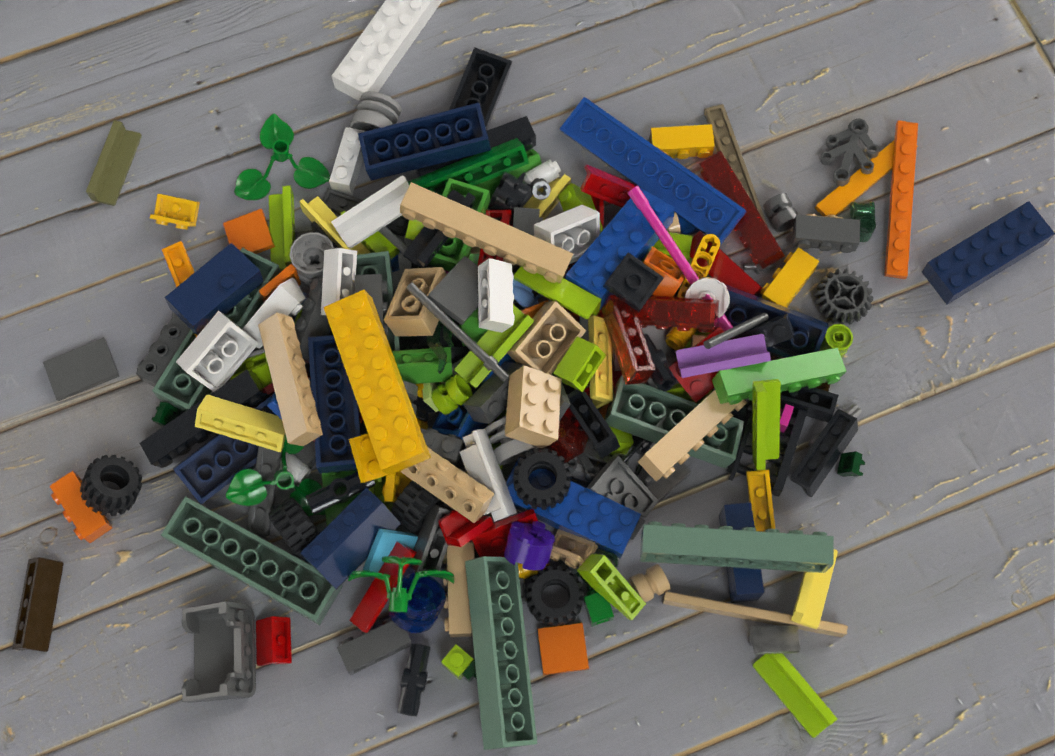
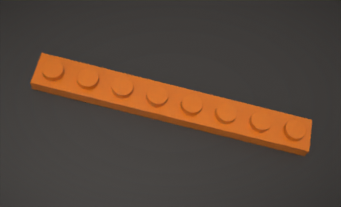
M900 120L897 121L895 127L884 276L906 279L908 276L918 123Z

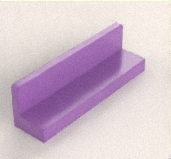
M763 334L726 340L710 349H706L704 345L676 350L681 378L771 361L770 352L766 349Z

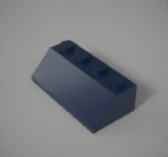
M365 488L301 552V555L337 590L348 579L351 572H354L367 559L379 528L395 531L401 523L368 488Z

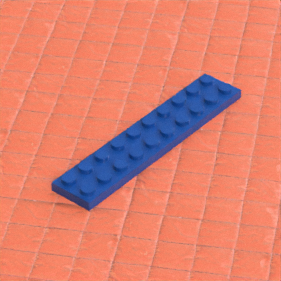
M583 97L560 127L561 132L628 180L675 207L674 212L702 233L705 235H716L720 240V245L746 213V210L586 97Z

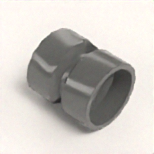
M786 193L770 198L763 205L768 217L772 218L771 223L776 232H783L792 228L795 217L798 215L795 208H791L792 202Z

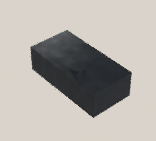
M474 47L449 110L480 103L487 130L509 76L512 61Z

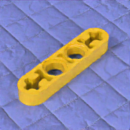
M707 234L702 238L690 264L699 279L707 277L720 247V240L714 234ZM711 241L712 247L709 252H704L708 245L707 243ZM704 258L708 265L706 267L699 266L697 259ZM684 278L676 296V303L683 309H687L683 300L688 288L691 286L686 278Z

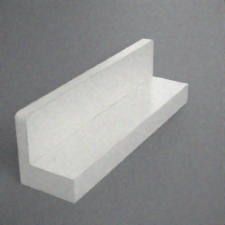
M403 175L331 221L349 249L402 216L400 204L409 187L408 181Z
M477 429L472 431V434L462 437L466 448L477 444L501 507V509L491 513L494 522L516 514L517 511L486 430Z

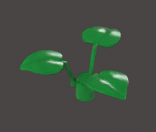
M273 113L265 121L260 131L261 144L266 149H272V156L267 170L263 176L256 169H247L241 172L236 180L234 193L245 200H259L267 196L271 190V184L266 178L275 160L284 162L289 159L292 166L297 169L294 172L295 182L305 189H313L327 183L330 180V174L321 162L312 157L301 158L299 166L295 163L292 154L289 153V145L294 139L293 130Z
M285 436L281 456L283 468L275 473L274 480L262 481L260 473L256 470H241L233 477L226 492V498L239 505H257L267 496V491L263 485L276 484L283 490L295 489L290 494V497L298 502L307 516H312L314 514L306 496L321 489L322 486L317 481L308 478L303 479L299 487L294 484V477L287 470L286 453L296 454L304 446L289 444ZM323 510L315 515H325L326 513Z
M396 556L382 557L383 562L397 563L399 565L397 588L394 587L392 592L389 583L390 575L360 570L351 572L348 577V582L361 577H376L385 581L387 598L389 599L388 611L407 613L408 600L412 599V593L420 577H439L453 584L455 581L454 574L448 571H415V577L407 593V589L402 588L403 566L406 564L421 565L422 560L410 557L399 558Z

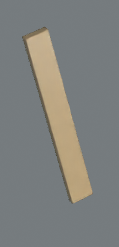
M668 591L665 592L663 604L778 626L797 625L799 630L841 638L847 634L848 626L820 620L818 629H814L791 621L792 615Z

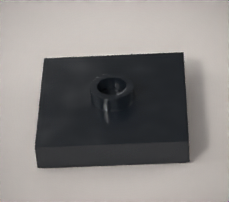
M628 252L603 287L637 312H640L664 277Z

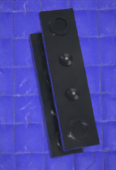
M753 401L749 402L747 413H750L736 459L727 468V472H730L728 480L733 481L736 473L746 476L748 471H758L739 464L742 453L752 455V446L747 445L746 441L749 433H752ZM799 409L796 415H791L788 426L791 427L790 434H780V443L785 447L784 453H779L778 459L766 460L775 463V466L779 467L777 475H770L771 494L777 497L783 491L808 412Z

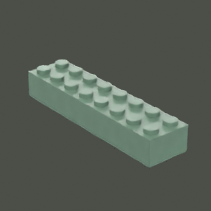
M244 248L240 251L260 270L264 282L224 314L241 329L264 304L259 290L281 272L279 265ZM192 330L189 331L152 390L158 399L173 405L183 412L199 403L206 395H210L212 391L186 373L176 363L196 338Z
M186 496L161 534L168 542L319 626L343 587L341 585L336 590L313 566Z
M648 522V525L644 524L641 533L640 562L826 573L834 564V536H827L826 532H813L812 535L803 534V531L800 530L780 533L778 529H766L765 532H759L751 527H745L742 530H732L730 526H719L718 529H710L708 525L703 524L695 525L694 528L685 527L683 523H672L671 526H662L661 522Z
M486 556L465 561L484 750L537 744L518 562L513 565L505 557Z

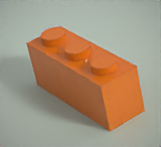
M71 471L50 485L54 492L51 494V497L57 505L61 504L65 509L62 514L69 523L73 522L76 526L73 530L80 540L85 539L87 542L92 543L113 527L107 518L101 515L102 512L98 511L95 513L92 511L93 507L88 508L85 505L87 500H82V493L80 492L82 480L75 472Z

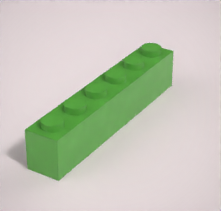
M838 348L722 370L715 375L712 382L720 404L729 402L730 405L741 402L743 399L749 398L750 401H753V381L779 379L781 382L780 393L787 390L791 393L806 386L808 388H815L821 385V383L827 382L829 385L840 381V377L847 371Z

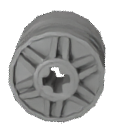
M372 91L364 92L360 97V102L357 105L358 111L353 116L350 128L370 131L396 124L402 111L401 106L397 101L385 94Z
M309 232L303 234L293 242L290 248V259L297 270L299 279L308 286H310L315 277L323 276L324 250L334 249L328 237L320 233Z
M506 416L499 418L485 428L488 436L494 435L489 439L491 444L501 443L494 450L499 465L515 462L519 457L524 458V454L527 452L531 454L534 449H541L505 436Z

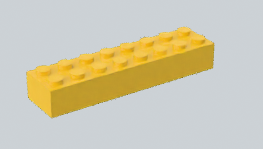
M362 290L323 307L381 470L388 475H392L431 458L373 298L365 290Z

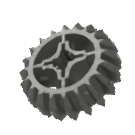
M847 268L844 269L843 273L839 269L835 270L834 274L830 271L827 277H822L821 283L816 287L818 291H816L815 297L818 299L815 303L821 306L819 313L826 312L825 319L829 318V316L832 317V323H835L836 320H839L842 325L845 323V320L849 325L854 320L859 322L862 317L867 315V310H870L872 307L873 296L870 295L872 288H867L869 281L863 282V275L855 276L856 271L848 274ZM832 287L834 294L832 300L828 296V289ZM856 294H858L860 299L858 307L855 305L856 301L854 300Z

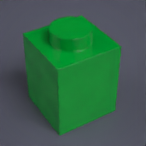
M596 590L586 593L587 596L584 597L583 602L592 627L614 619L611 605Z

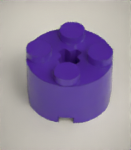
M518 521L512 522L504 556L513 565L516 562L523 564V569H544L546 564L549 563L555 536L545 528L546 525L539 521H534L532 524Z

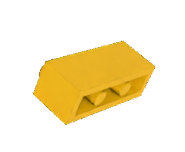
M712 124L651 128L650 143L671 158H707L713 155L715 145Z
M799 247L794 253L790 252L784 260L785 266L783 268L778 267L772 276L774 279L772 283H766L760 292L762 299L787 308L816 270L819 260Z

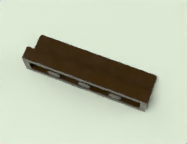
M40 557L28 559L12 649L48 652L63 562Z

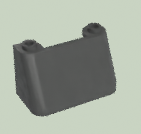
M228 601L182 609V626L186 632L194 634V679L184 682L182 702L193 703L252 697L256 691L255 616L253 609L248 605Z

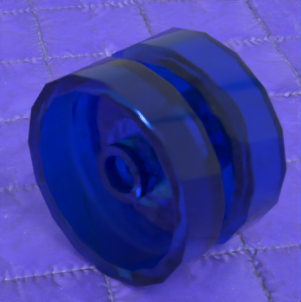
M415 573L406 575L402 579V588H406L407 593ZM431 576L420 577L412 593V599L408 600L407 613L389 612V615L393 622L405 631L411 633L428 631L435 624L438 615L445 605V590Z

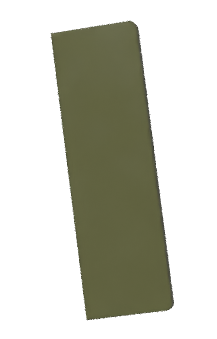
M113 121L86 190L92 201L112 206L116 205L142 138L140 133L126 130L120 121Z

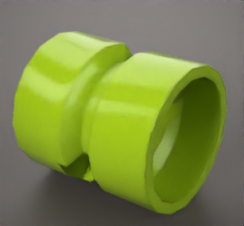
M842 324L830 326L820 346V351L838 348L841 358L844 357L853 342L851 330Z
M457 374L447 380L445 384H441L432 390L431 398L437 409L447 415L457 409L459 405H463L473 395V392L468 382Z

